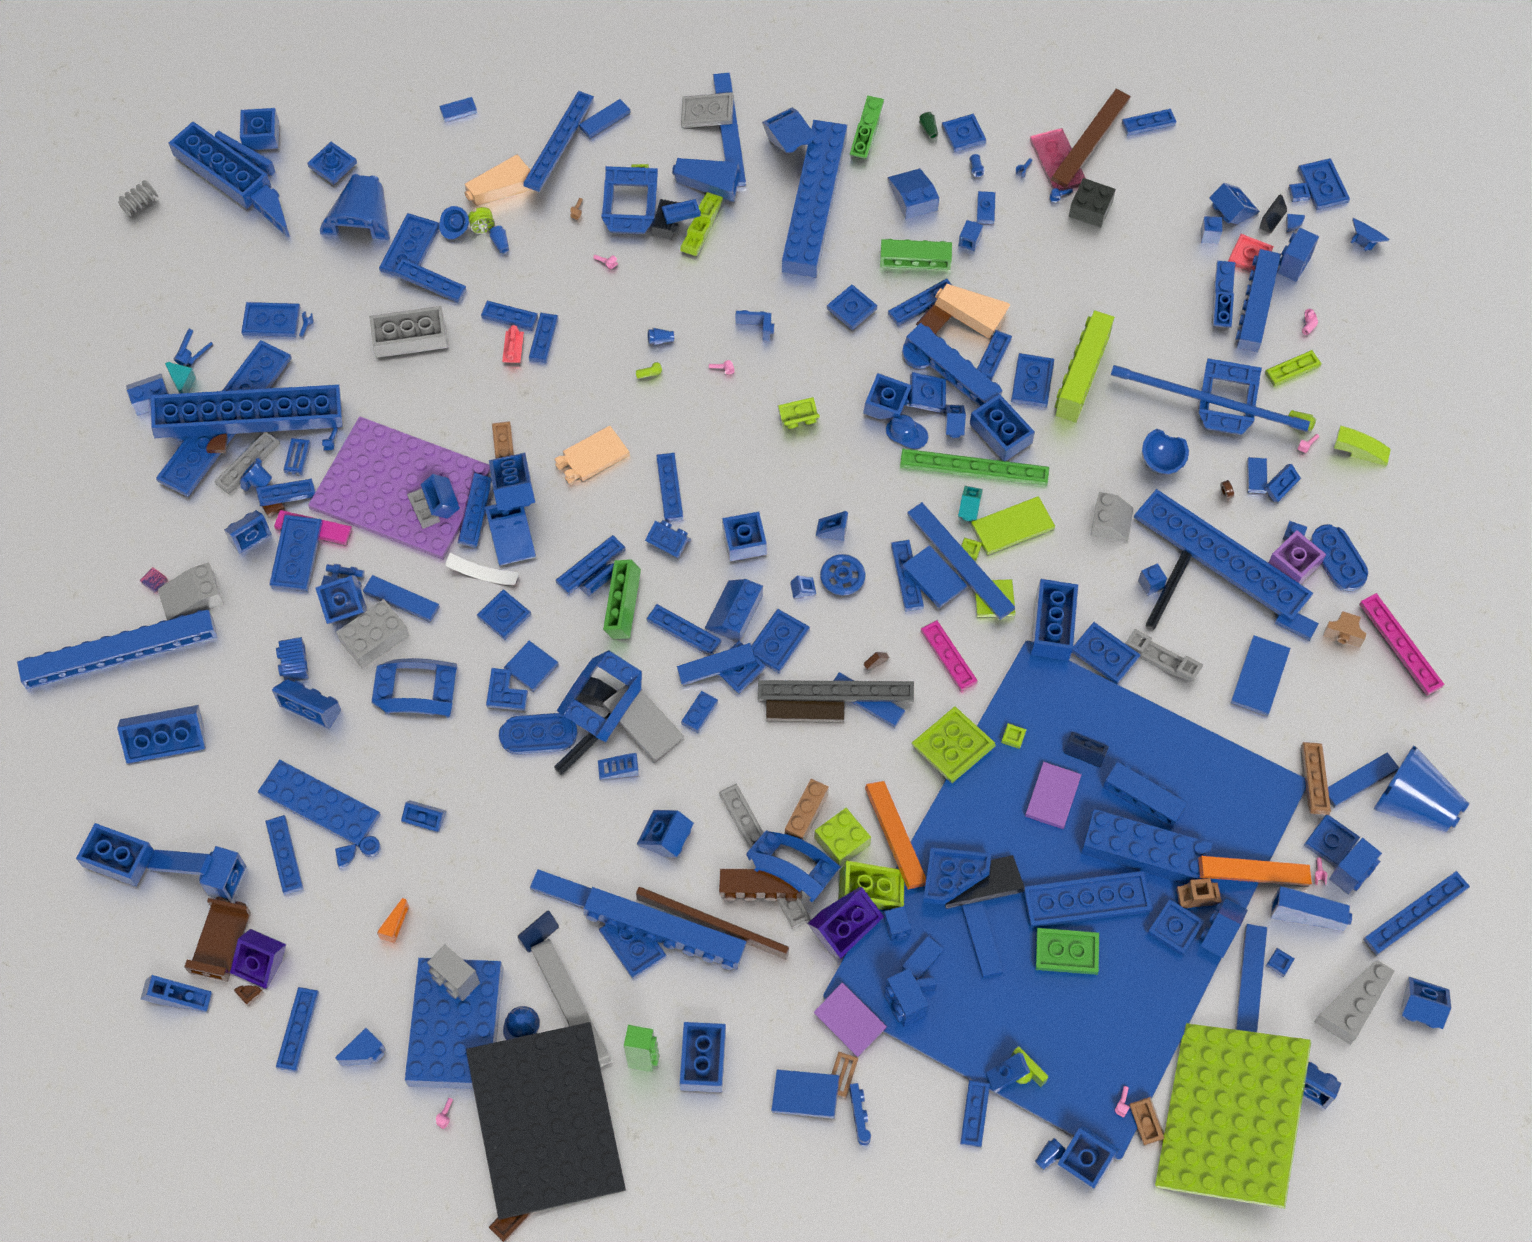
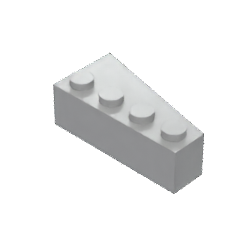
M1376 960L1316 1018L1314 1023L1351 1045L1360 1033L1395 970Z

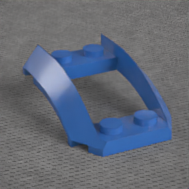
M605 166L604 199L601 218L611 233L645 234L655 217L658 168ZM614 186L648 187L646 215L612 214Z
M1207 358L1202 391L1211 394L1213 379L1248 385L1245 404L1256 407L1262 368ZM1200 400L1199 415L1207 430L1242 435L1255 420L1253 415L1244 413V416L1209 410V403Z
M608 650L591 659L565 696L557 712L587 730L596 738L607 742L613 730L642 690V671ZM598 667L629 686L608 719H605L576 700Z
M404 658L393 659L377 665L371 703L377 708L380 707L386 712L385 714L399 712L428 715L438 714L449 718L453 704L457 663L433 659ZM418 668L436 670L432 700L392 698L396 669Z
M768 830L762 834L746 853L749 861L752 859L756 868L754 870L756 872L761 870L781 878L799 892L801 890L811 897L809 900L811 902L818 897L835 873L841 868L814 845L787 834ZM782 844L804 853L817 864L807 874L792 863L771 855Z

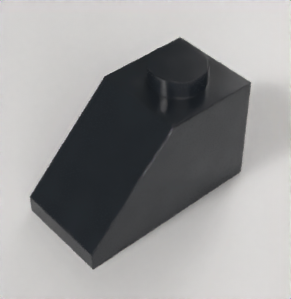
M590 677L576 700L605 708L603 703L618 691L602 680Z

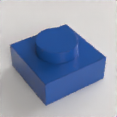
M1289 521L1283 540H1287L1295 531H1299L1305 536L1307 526Z

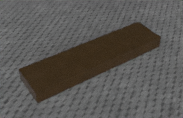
M767 700L766 721L844 722V702Z

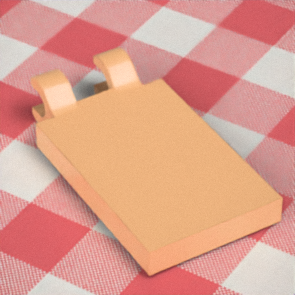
M608 426L564 450V456H558L554 460L558 470H562L568 465L572 468L564 472L566 475L565 480L570 484L578 478L582 482L630 456V452L612 427Z

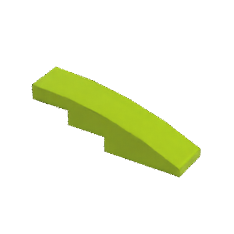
M709 192L706 193L698 206L701 216L694 218L689 226L687 236L681 244V252L694 256L698 255L714 223L723 197Z

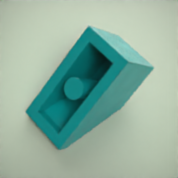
M964 486L958 517H962L965 521L977 520L983 489Z

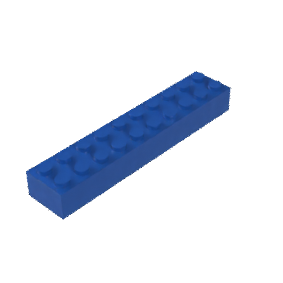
M813 119L811 129L817 138L812 140L807 146L782 257V273L817 278L847 139V125Z
M339 385L150 395L151 428L154 438L343 427Z

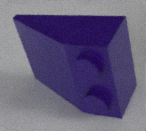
M859 887L822 909L807 924L827 951L841 959L884 916L865 890Z

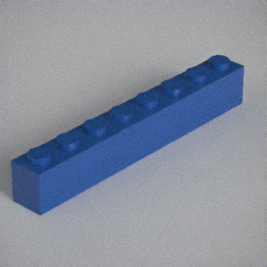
M592 887L584 906V916L590 921H601L610 928H620L629 935L635 936L637 934L643 936L649 942H660L666 948H676L682 950L688 956L696 955L702 957V960L708 963H719L728 970L738 969L747 941Z

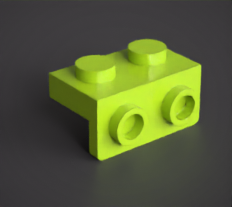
M814 397L778 405L782 427L787 426L788 429L799 427L798 424L803 422L806 425L814 424L816 419L820 418V415L817 413Z

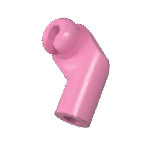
M1307 309L1304 312L1306 325L1302 328V333L1305 335H1309L1318 325V319L1313 309Z

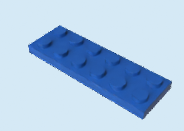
M280 759L258 790V794L345 841L355 844L357 847H360L361 840L367 837L381 815L379 811Z
M1144 871L1026 886L1024 892L1031 928L1152 911Z

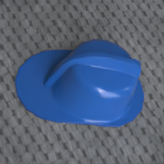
M908 415L894 417L886 427V434L891 440L911 449L924 447L929 438L925 427L915 422Z

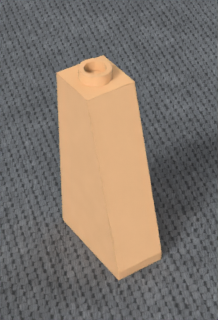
M517 154L465 183V196L469 201L478 206L531 191L532 189L523 186L531 170Z
M947 284L944 289L940 288L935 296L937 298L936 306L988 339L1010 306L1007 302Z

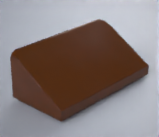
M934 303L916 325L918 326L922 323L936 334L952 315Z

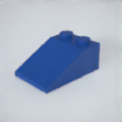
M920 168L888 177V182L905 220L938 211V193L933 183Z

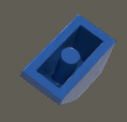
M946 404V435L952 438H959L960 435H965L966 412L964 405Z
M365 1028L335 1059L341 1066L371 1065L374 1061L378 1062L384 1056L386 1049Z

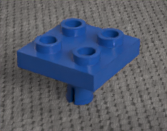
M331 141L307 164L310 169L334 185L357 164V160Z

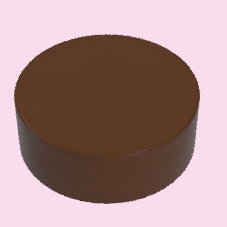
M1230 481L1221 482L1220 488L1225 499L1234 498V490Z

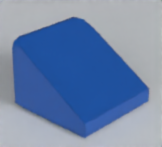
M797 575L791 580L790 585L793 598L816 595L813 577Z

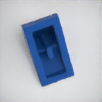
M843 511L819 519L816 536L844 541L848 512Z

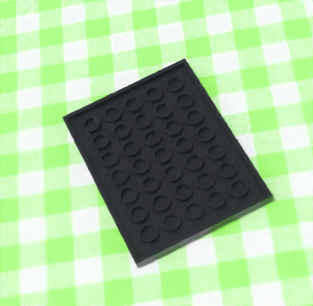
M591 1022L466 1049L498 1220L626 1191Z

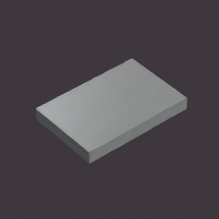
M733 92L683 96L682 128L732 124Z

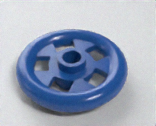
M838 554L830 557L824 562L820 571L822 584L828 591L836 595L855 593L862 587L866 577L862 563L857 558L847 554ZM848 562L850 563V567L848 568L847 566L842 565V563ZM832 565H834L835 567H837V568L834 570V573H832L831 571H829V568H830ZM852 572H858V578H852ZM845 574L846 577H840L839 575ZM834 578L837 584L833 585L829 580ZM848 582L851 583L850 587H843V584H846Z

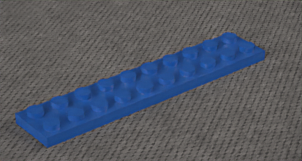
M260 340L222 391L270 388L292 359L291 354ZM227 434V445L235 434ZM218 435L187 436L156 477L157 482L189 497L221 454L207 453L206 451L208 443Z
M1158 489L1151 494L1134 515L1136 520L1181 550L1191 553L1193 558L1290 623L1313 596V592Z

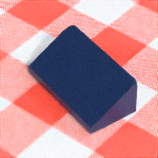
M1072 732L1064 753L1094 766L1101 767L1109 746Z
M548 910L518 935V941L530 953L532 951L531 947L547 939L559 928V925Z

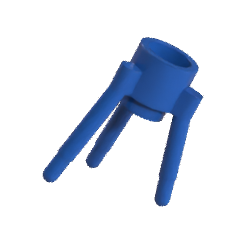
M189 328L173 360L182 366L192 365L213 343H208L191 357L192 353L186 347L194 331Z

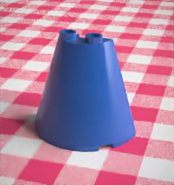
M353 174L321 223L320 234L338 236V226L369 228L372 239L390 240L384 189L379 182V178L373 175Z
M1413 745L1373 809L1447 832L1450 827H1456L1461 819L1458 817L1460 811L1464 813L1470 803L1467 802L1429 759Z

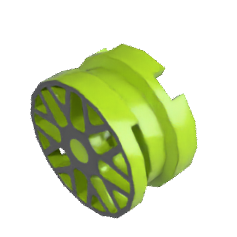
M480 207L476 208L477 211L475 212L471 211L468 217L471 230L474 233L484 234L495 226L494 218L489 208Z

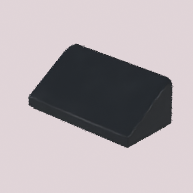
M1278 195L1262 217L1259 227L1270 234L1287 212L1283 195Z

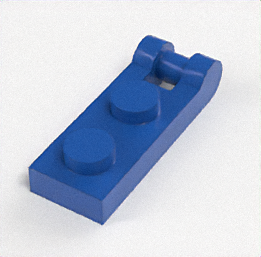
M858 1083L850 1084L849 1092L857 1140L860 1146L866 1147L870 1143L871 1133L865 1127V1123H868L867 1110L862 1109L861 1102H865L864 1091L859 1089Z

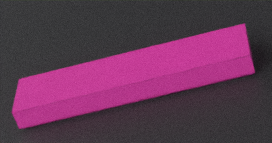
M280 510L274 527L277 530L282 529L284 515L313 517ZM322 520L319 539L347 545L352 527Z
M938 620L921 628V633L960 692L977 684L978 680Z

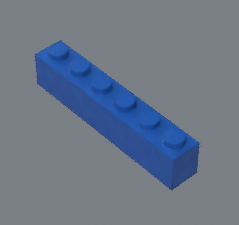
M1260 249L1258 256L1254 255L1252 266H1255V269L1251 270L1249 280L1252 282L1251 285L1247 286L1245 293L1248 296V300H1244L1242 310L1245 313L1240 316L1238 325H1241V330H1237L1235 340L1238 341L1237 348L1257 353L1260 349L1281 257L1280 253Z
M920 323L906 336L905 346L927 362L930 367L979 407L998 394H1002L1003 390L999 384L987 378L983 371L975 368L971 361L964 359L956 349L947 345L943 338L936 336L928 326Z

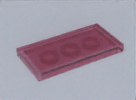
M1063 128L1030 136L1032 147L1052 190L1057 188L1059 191L1079 187L1082 179L1085 178L1081 168L1067 188L1051 181L1053 174L1072 150Z

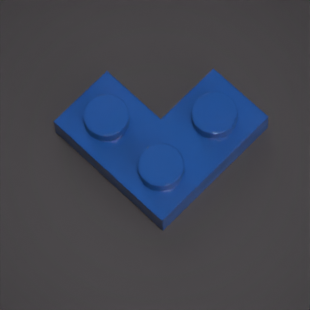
M491 668L486 702L487 707L526 711L528 691L509 688L511 670Z

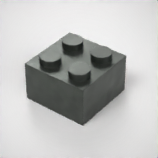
M1083 178L1071 203L1069 217L1102 228L1113 203L1116 189Z

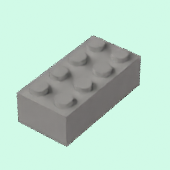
M442 306L369 316L372 344L376 358L448 348Z

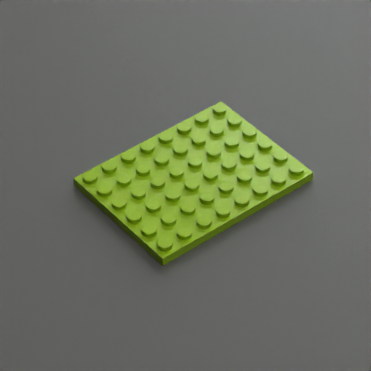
M1186 1023L1185 1032L1181 1040L1164 1133L1165 1139H1163L1155 1186L1161 1189L1285 1209L1311 1040Z

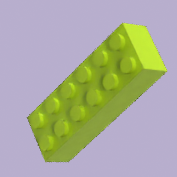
M1095 310L1091 317L1088 316L1085 329L1082 330L1079 339V345H1076L1074 357L1069 363L1067 374L1065 373L1062 388H1059L1056 397L1057 400L1054 408L1057 409V417L1077 423L1110 338L1114 316Z

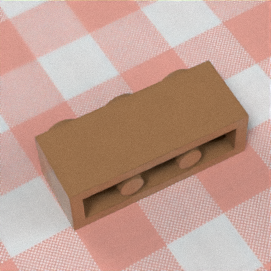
M810 779L785 827V834L804 841L806 840L828 797L829 786Z

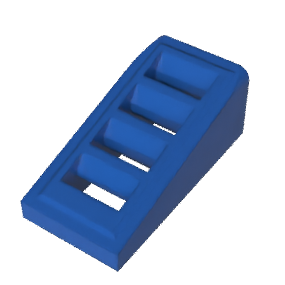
M637 753L598 760L599 779L639 776ZM620 763H624L623 770H620ZM628 763H632V768H628ZM612 764H616V771H612ZM604 765H608L609 773H605Z

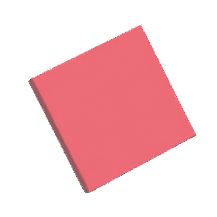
M1240 234L1228 262H1235L1236 267L1251 272V270L1255 269V266H1252L1254 255L1258 256L1260 249L1272 252L1274 246Z

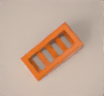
M402 898L379 928L377 934L380 939L392 943L396 942L409 909L406 899Z

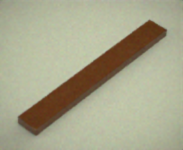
M1117 88L1114 90L1053 174L1051 181L1067 188L1129 102L1130 95Z
M638 887L636 891V898L641 902L693 923L747 941L746 944L787 960L789 946L645 888Z

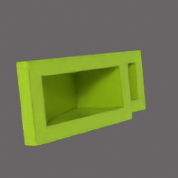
M1340 425L1334 444L1335 449L1351 452L1350 457L1385 466L1388 464L1391 449L1375 438L1357 430Z

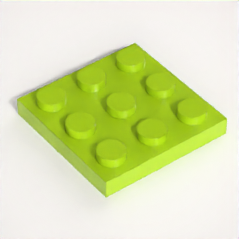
M954 706L912 742V747L947 780L953 783L995 747V742Z

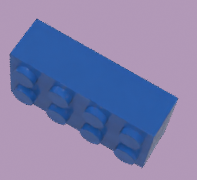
M526 453L489 460L493 492L498 511H508L518 506L527 507L535 503Z
M1040 579L1036 593L1031 655L1069 661L1074 643L1078 584Z

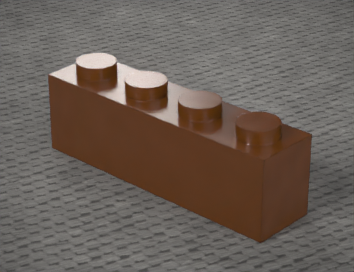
M720 869L719 893L724 900L734 901L736 898H744L747 901H755L757 898H765L767 901H776L777 898H785L786 901H796L797 898H802V890L799 892L786 881L761 870L756 872L754 869Z

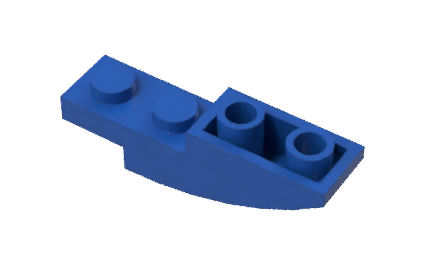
M1217 260L1213 287V326L1232 327L1235 262Z

